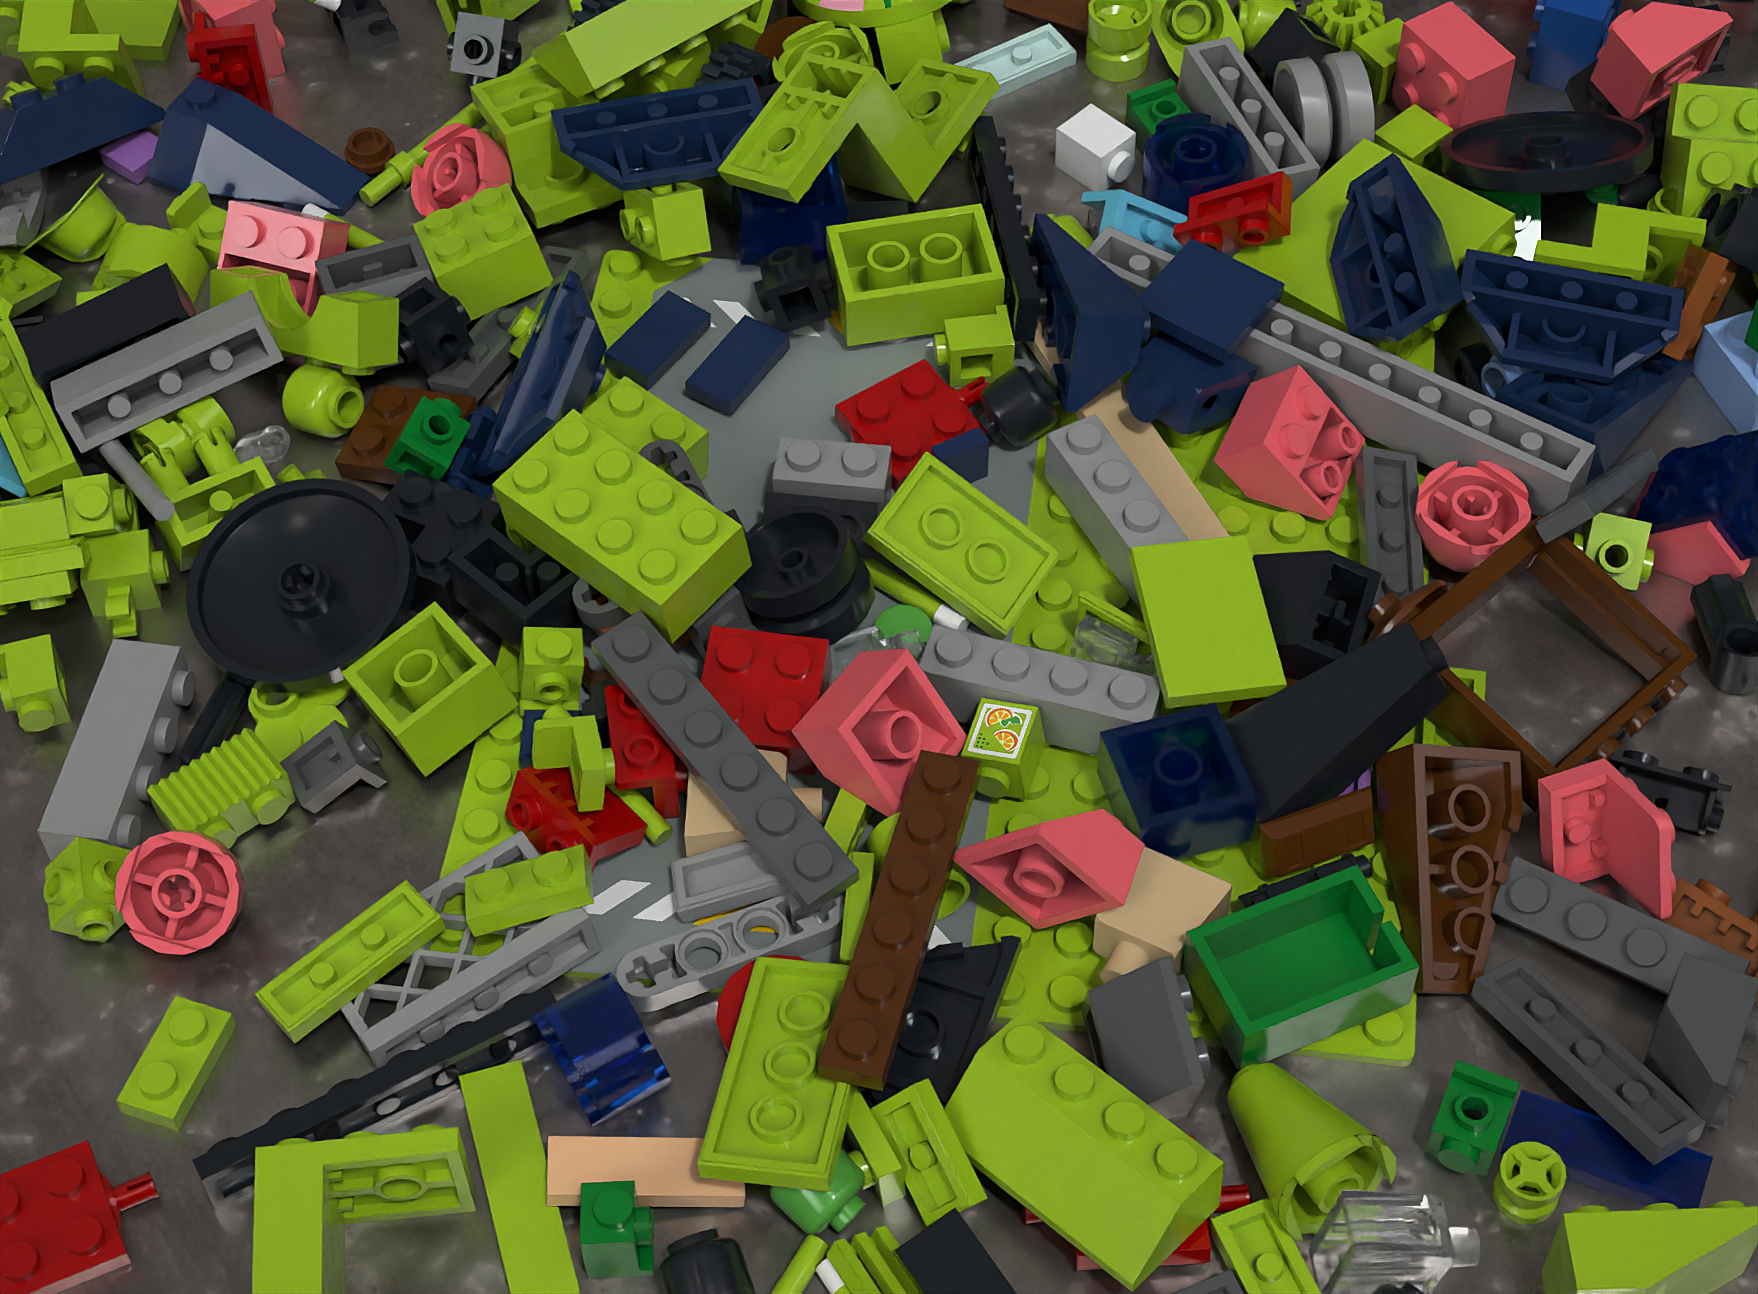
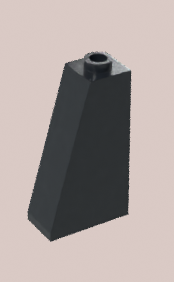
M1409 621L1216 725L1217 731L1260 824L1338 797L1451 694L1440 672L1450 667L1432 635L1422 640Z

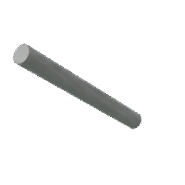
M117 438L96 447L156 520L166 521L173 516L175 511L173 503Z

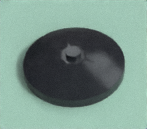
M1542 111L1510 114L1476 121L1447 134L1440 143L1441 169L1446 176L1459 183L1492 191L1515 194H1541V196L1576 192L1620 182L1646 170L1653 161L1654 137L1651 130L1641 123L1609 114L1580 111Z
M311 478L282 483L265 489L240 503L217 523L202 543L193 561L187 583L186 605L190 626L199 644L212 661L228 676L244 685L276 693H296L323 688L345 679L341 672L403 625L415 593V555L411 542L397 517L382 500L371 492L354 484L334 479Z

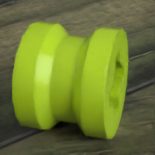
M1521 1142L1511 1146L1502 1157L1492 1187L1493 1200L1498 1210L1508 1219L1520 1224H1537L1547 1220L1556 1209L1567 1179L1566 1166L1560 1155L1549 1146L1539 1142ZM1525 1185L1528 1187H1536L1538 1193L1528 1192L1526 1190H1521L1520 1188H1522Z

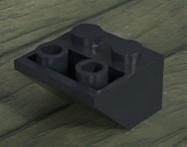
M1330 550L1258 554L1252 557L1285 677L1301 680L1361 647L1369 620L1368 615L1371 612L1382 573Z

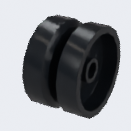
M797 506L772 514L755 524L745 534L752 566L733 585L741 592L744 603L748 608V613L760 631L828 639L831 646L850 635L867 617L875 600L874 580L865 562L857 552V546L848 527L838 513L821 506Z

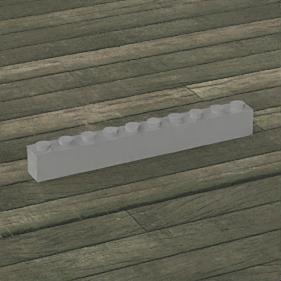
M1106 226L1087 248L1088 251L1130 285L1137 297L1175 257L1110 226ZM1277 303L1234 352V354L1258 367L1254 381L1300 365L1362 435L1398 452L1416 454L1417 461L1436 469L1447 462L1458 460V467H1476L1477 460L1492 462L1510 470L1525 484L1529 493L1528 504L1530 509H1532L1531 513L1536 516L1540 514L1545 516L1586 485L1596 449L1595 445L1283 304ZM1151 326L1150 337L1154 338L1160 330Z

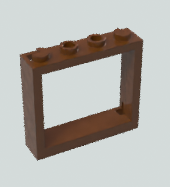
M1541 514L1409 622L1422 640L1432 635L1438 644L1527 570L1648 680L1643 687L1553 766L1449 668L1440 672L1451 694L1433 709L1430 714L1465 747L1520 751L1522 798L1534 812L1539 809L1538 779L1602 758L1608 761L1611 753L1615 754L1622 745L1616 739L1623 732L1630 738L1636 736L1656 715L1657 712L1651 707L1658 700L1667 707L1686 689L1688 684L1681 677L1698 657L1691 648L1564 534L1545 544L1535 528L1538 524L1537 521L1544 517Z

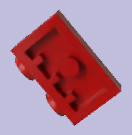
M205 12L194 13V32L186 33V44L190 62H199L201 72H197L196 77L235 91L270 114H273V99L255 23L209 28Z
M533 766L518 770L505 810L506 818L519 832L522 830L528 840L542 855L583 844L591 861L592 873L597 860L642 843L648 826L607 785H605L603 810L579 812L569 767L535 769Z

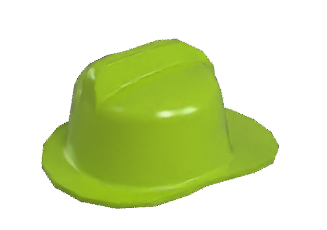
M1150 0L1152 3V31L1169 66L1178 78L1180 76L1185 46L1231 37L1244 56L1245 43L1242 32L1227 0Z
M102 173L69 212L36 236L30 244L22 247L19 252L23 253L37 243L71 262L91 261L107 252L120 225L128 223V221L98 186L99 181L105 174Z

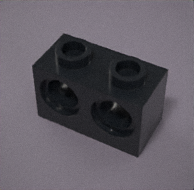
M1737 183L1733 184L1731 190L1712 186L1696 217L1707 219L1705 237L1701 248L1737 263L1741 270L1758 274V188L1752 187L1750 189Z

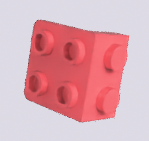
M1605 758L1538 779L1542 868L1578 884L1610 874L1652 917L1658 920L1671 917L1672 895L1676 891V881L1671 870V844L1675 841V829L1668 813L1662 808H1657L1638 790L1631 778L1624 777Z

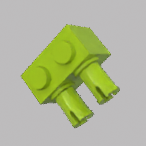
M221 426L210 428L211 438L203 431L197 434L190 442L210 475L208 478L190 485L174 457L173 450L169 447L158 450L161 459H157L154 452L146 455L139 463L175 507L174 514L170 519L166 521L155 519V527L180 572L192 567L202 543L225 515L251 496L276 486L260 456L240 463Z

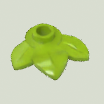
M343 679L323 688L296 693H276L252 688L248 699V707L252 718L257 722L254 733L281 765V761L334 720L349 728L346 719L336 706L349 695L352 687L346 679Z

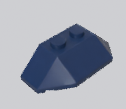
M82 71L54 79L55 89L41 94L39 88L16 93L9 97L12 105L0 109V185L164 120L166 112L164 108L106 77L84 78Z
M753 77L550 111L560 151L620 190L627 191L720 175L717 171L764 107Z
M1392 153L1351 181L1346 195L1349 203L1339 221L1329 259L1348 333L1365 342H1399L1463 300L1464 295L1442 222L1400 158Z
M1471 249L1466 250L1460 280L1464 299L1460 302L1501 364L1612 384L1677 339L1680 329L1685 289Z
M567 270L551 282L472 472L473 475L482 479L509 469L572 409L581 414L588 394L594 395L601 385L606 372V366L602 365L601 361L606 352L607 345L579 274Z

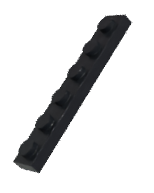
M979 116L971 126L968 162L978 203H982L1005 277L1004 305L1007 307L1014 342H1034L1037 320H1044L1046 317V290L1044 287H1037L1038 261L1036 256H1029L1030 231L1028 225H1021L1022 202L1019 194H1013L1012 165H1005V137L997 135L993 116Z
M548 985L531 994H519L508 1000L501 1009L474 1022L466 1021L457 1024L443 1037L417 1050L400 1052L393 1056L386 1065L358 1079L343 1080L334 1085L327 1094L299 1108L284 1109L272 1116L266 1124L244 1135L229 1137L215 1143L209 1148L207 1153L192 1160L214 1209L216 1210L254 1191L256 1147L275 1146L280 1141L290 1138H303L315 1142L343 1139L346 1135L358 1131L373 1132L460 1089V1075L516 1061L564 1037L565 1031L559 1004Z

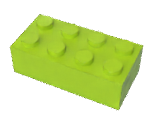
M572 409L492 484L508 526L631 615L641 610L663 638L671 644L752 566L741 524L575 409Z

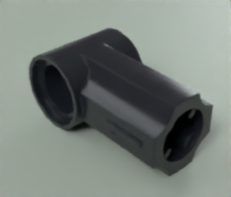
M1730 573L1710 575L1706 581L1693 586L1690 595L1691 604L1711 656L1708 668L1709 678L1716 687L1727 693L1740 695L1750 693L1758 687V621L1754 616L1741 581L1731 578Z

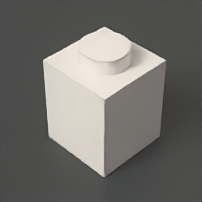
M1089 104L1056 128L1055 166L1092 191L1107 190L1116 182L1124 181L1131 174L1135 165L1136 132L1093 104Z

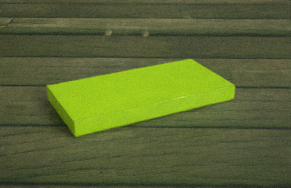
M762 956L756 957L698 1158L697 1166L700 1178L830 1192L856 1085L820 1078L818 1062L850 965Z

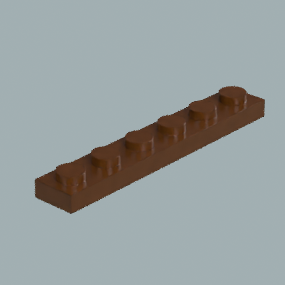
M920 750L818 1062L820 1078L879 1091L884 1090L954 864L952 859L955 851L959 848L981 777L980 761Z

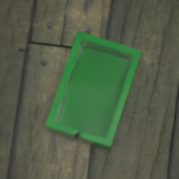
M1358 865L1186 931L1181 969L1238 1072L1246 1066L1265 1063L1410 1004L1419 965L1393 922L1390 920L1382 924L1385 909ZM1374 949L1373 955H1371L1369 950Z

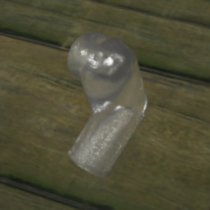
M270 425L264 430L255 431L241 437L233 450L240 463L260 456L265 466H269L281 461L288 454L291 438L288 431L283 427Z

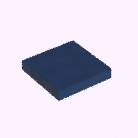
M1191 238L1138 296L1143 310L1149 311L1152 327L1225 363L1282 299L1285 283Z

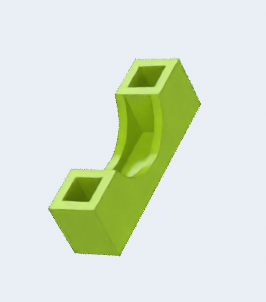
M253 265L210 270V309L252 290L276 337L283 357L302 355L305 356L306 364L314 366H333L339 364L342 365V372L349 375L375 374V366L398 363L399 298L364 290L320 295L317 307L312 317H309L295 299L287 273Z

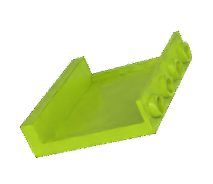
M1363 138L1292 203L1290 235L1270 240L1260 246L1244 247L1232 258L1285 283L1283 297L1280 302L1302 314L1349 334L1329 259L1339 221L1349 203L1346 199L1349 183L1393 152ZM1397 155L1442 222L1459 282L1467 249L1509 257L1514 256L1517 248L1515 213ZM1458 302L1399 342L1367 343L1407 360L1415 346L1431 331L1440 329L1447 320L1448 315L1461 302Z

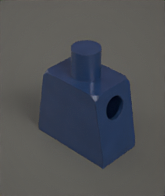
M1160 331L1140 351L1138 364L1132 369L1125 397L1129 403L1131 413L1137 420L1148 423L1157 419L1181 434L1190 435L1234 417L1250 383L1254 382L1258 367L1234 353L1224 363Z

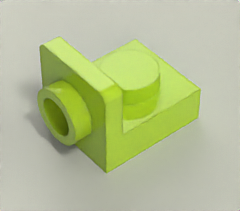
M194 181L180 196L174 199L167 208L166 215L171 229L182 228L191 232L198 240L196 248L202 252L206 261L218 265L227 211L212 205L207 186L199 181Z

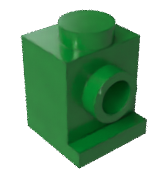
M1172 78L1127 94L1125 126L1136 132L1135 145L1153 168L1197 153L1200 122L1176 93V83Z
M422 396L408 417L382 465L401 476L409 468L440 480L451 465L452 459L471 423L461 418L462 412L460 408L452 401L445 398L430 400Z
M1457 1059L1432 1126L1425 1154L1437 1158L1444 1166L1460 1173L1474 1172L1487 1177L1507 1124L1520 1082Z
M635 1180L581 1183L580 1247L588 1279L654 1276L653 1209L651 1210L650 1205H639Z

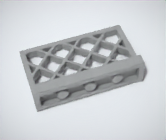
M522 830L419 892L440 914L446 929L464 931L458 953L431 951L432 939L403 961V963H411L403 987L376 984L375 982L356 997L354 1005L350 1001L340 1009L369 1053L377 1069L386 1065L393 1056L400 1052L417 1050L443 1037L457 1024L466 1021L474 1022L501 1009L508 1000L519 994H531L602 950L590 916L583 907L552 915L541 923L527 922L492 932L491 934L506 935L502 947L487 956L471 955L476 937L473 936L466 922L465 915L442 913L447 899L459 892L465 893V877L483 873L492 868H500L520 855L524 860L540 856ZM425 965L452 968L449 979L432 990L417 988ZM370 998L398 1001L393 1014L368 1028L363 1019Z

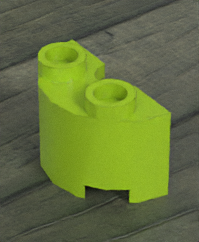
M124 223L120 225L109 245L92 283L91 291L113 289L167 263L190 296L194 306L209 270V265L202 252L196 248L198 245L197 238L185 229L172 228L167 230L151 225Z

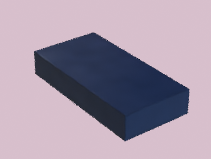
M668 290L606 350L604 365L648 390L710 328L711 313Z
M744 315L686 380V395L731 416L790 349V335Z

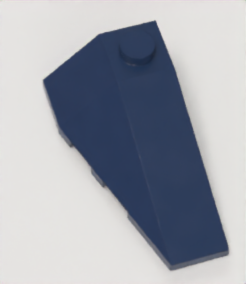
M198 77L167 107L148 173L150 184L181 195L194 181H199L207 186L209 195L234 197L235 201L254 202V200L282 202L284 209L302 212L307 204L312 203L335 216H344L361 198L359 190L371 181V177L241 94Z
M1035 214L1029 256L1037 257V287H1044L1046 290V326L1043 333L1046 347H1056L1060 364L1052 365L1053 384L1065 412H1077L1138 364L1141 343H1147L1150 337V314L1148 310H1143L1134 289L1049 216L1046 214Z
M1658 351L1612 384L1559 374L1544 377L1542 373L1536 370L1520 375L1496 392L1495 401L1595 445L1596 449L1587 478V485L1611 467L1692 373L1694 363L1683 358L1680 361Z

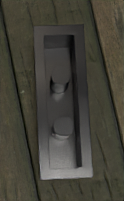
M165 263L21 333L20 337L33 378L54 404L50 382L196 316V312L190 296L169 265Z

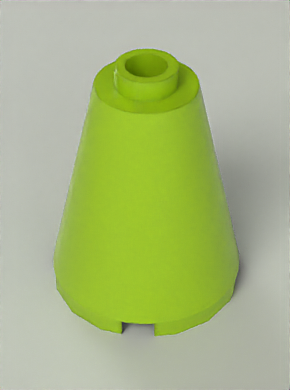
M1274 1063L1252 1064L1244 1067L1234 1076L1227 1094V1105L1277 1218L1294 1240L1304 1242L1301 1234L1313 1233L1319 1242L1332 1239L1353 1228L1373 1212L1381 1202L1374 1193L1380 1185L1384 1176L1392 1184L1396 1175V1156L1382 1138Z

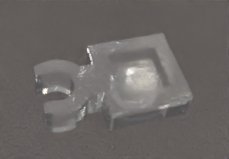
M1089 615L1076 626L1070 657L1158 677L1153 655L1143 656L1136 653L1139 638Z

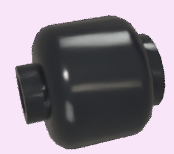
M1015 366L981 391V403L985 411L978 416V419L996 443L1006 438L1010 444L1016 447H1024L1053 427L1058 421L1059 417L1056 407L1061 404V401L1052 385L1037 367L1030 372L1023 366Z
M717 1229L700 1231L671 1243L667 1247L669 1256L665 1258L658 1268V1277L664 1294H756L741 1246L730 1237H720Z

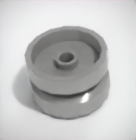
M1354 50L1323 55L1319 66L1310 57L1284 60L1278 63L1274 74L1273 99L1320 168L1324 167L1328 156L1336 164L1363 138L1374 142L1375 114L1372 91L1361 57Z

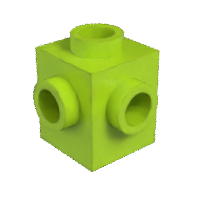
M1599 512L1596 516L1583 523L1581 534H1572L1570 541L1628 593L1637 591L1639 582L1647 583L1654 561V550L1648 549L1647 544L1652 523ZM1607 549L1611 551V553L1614 556V563L1612 566H1610L1605 559V553Z
M77 836L45 868L46 881L43 895L48 903L50 930L78 936L87 941L104 943L126 923L122 912H118L114 899L117 874L131 850Z

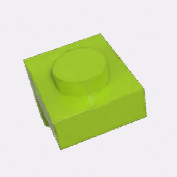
M595 715L559 717L535 721L532 745L533 767L535 769L569 767L578 811L603 810L605 785L614 784L615 763L612 749L602 748Z

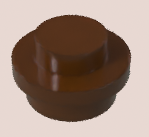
M367 127L359 129L350 135L344 154L347 163L365 174H374L384 170L385 163L393 158L396 152L392 140L387 137L385 132L378 128Z

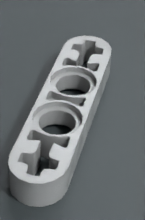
M787 893L635 949L626 954L618 963L616 977L620 998L627 1007L634 1011L645 1013L657 1011L727 984L732 975L749 962L756 960L757 956L786 955L799 957L826 947L839 940L842 936L845 908L844 897L840 893L819 908L822 914L829 915V920L819 923L815 916H809L791 893ZM786 917H791L792 927L796 926L797 934L789 935ZM760 925L769 926L779 934L775 943L763 948L751 946L745 941L744 936L748 930ZM700 947L713 948L721 955L720 961L715 966L705 970L693 968L686 959L693 950ZM676 960L678 976L680 977L678 979H673L672 968H668V961ZM646 972L651 979H655V985L651 988H644L640 981L636 982L635 975Z

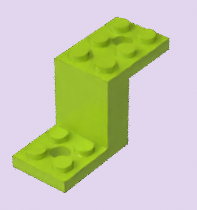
M805 52L717 171L727 184L798 203L802 196L811 188L814 180L829 161L847 185L916 203L950 155L956 150L958 144L979 115L985 110L987 104L1000 88V85L990 72L920 57L896 91L893 92L877 68Z
M427 1124L417 1126L410 1132L379 1135L369 1131H358L346 1135L343 1139L312 1142L303 1138H290L280 1141L275 1146L256 1147L252 1294H345V1225L476 1211V1187L459 1128H445L440 1125Z

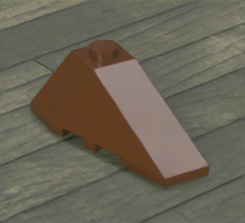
M1412 743L1386 752L1376 761L1378 818L1408 949L1419 965L1415 985L1417 993L1471 995L1476 978L1484 973L1495 929V922L1491 915L1498 886L1506 884L1510 865L1504 862L1511 834L1519 831L1523 814L1520 751Z

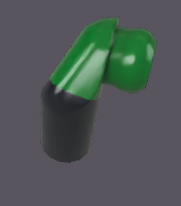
M1650 173L1626 184L1613 183L1584 190V193L1593 204L1604 203L1635 208L1649 202L1663 186L1659 177L1654 173Z

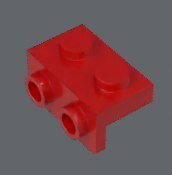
M1279 171L1189 197L1188 221L1173 226V237L1183 247L1192 238L1221 253H1226L1248 246H1260L1270 240L1288 236L1291 233L1293 181L1284 171Z
M620 685L607 686L605 688L610 743L615 763L616 788L618 790L652 786L657 812L664 819L680 817L678 793L688 792L687 766L679 757H673L672 748Z

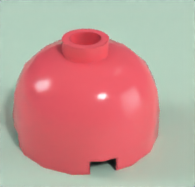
M454 123L441 128L427 141L423 149L430 153L425 159L423 167L415 164L411 179V196L415 209L427 217L433 211L449 209L465 202L486 188H496L506 183H509L512 188V169L504 149L494 139L479 129L471 128L461 123Z
M1458 460L1447 462L1431 471L1422 482L1417 496L1415 521L1421 534L1422 547L1438 564L1455 572L1470 573L1530 523L1532 509H1530L1528 504L1529 493L1525 484L1510 470L1492 462L1477 460L1476 467H1458Z
M174 829L149 837L145 842L128 853L116 877L114 900L118 912H122L125 922L131 928L129 932L139 943L159 953L185 955L211 946L232 928L243 906L245 881L238 860L224 843L200 831Z

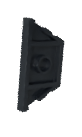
M1013 935L1001 937V943L963 947L962 942L937 945L933 949L926 951L884 1090L879 1091L857 1086L863 1098L872 1107L929 1078L943 1108L946 1107L978 1049L988 1040L1022 949L1021 938Z

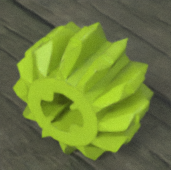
M1313 0L1310 5H1307L1306 12L1304 13V15L1313 18L1340 46V52L1350 51L1353 39L1385 23L1383 3L1372 0Z

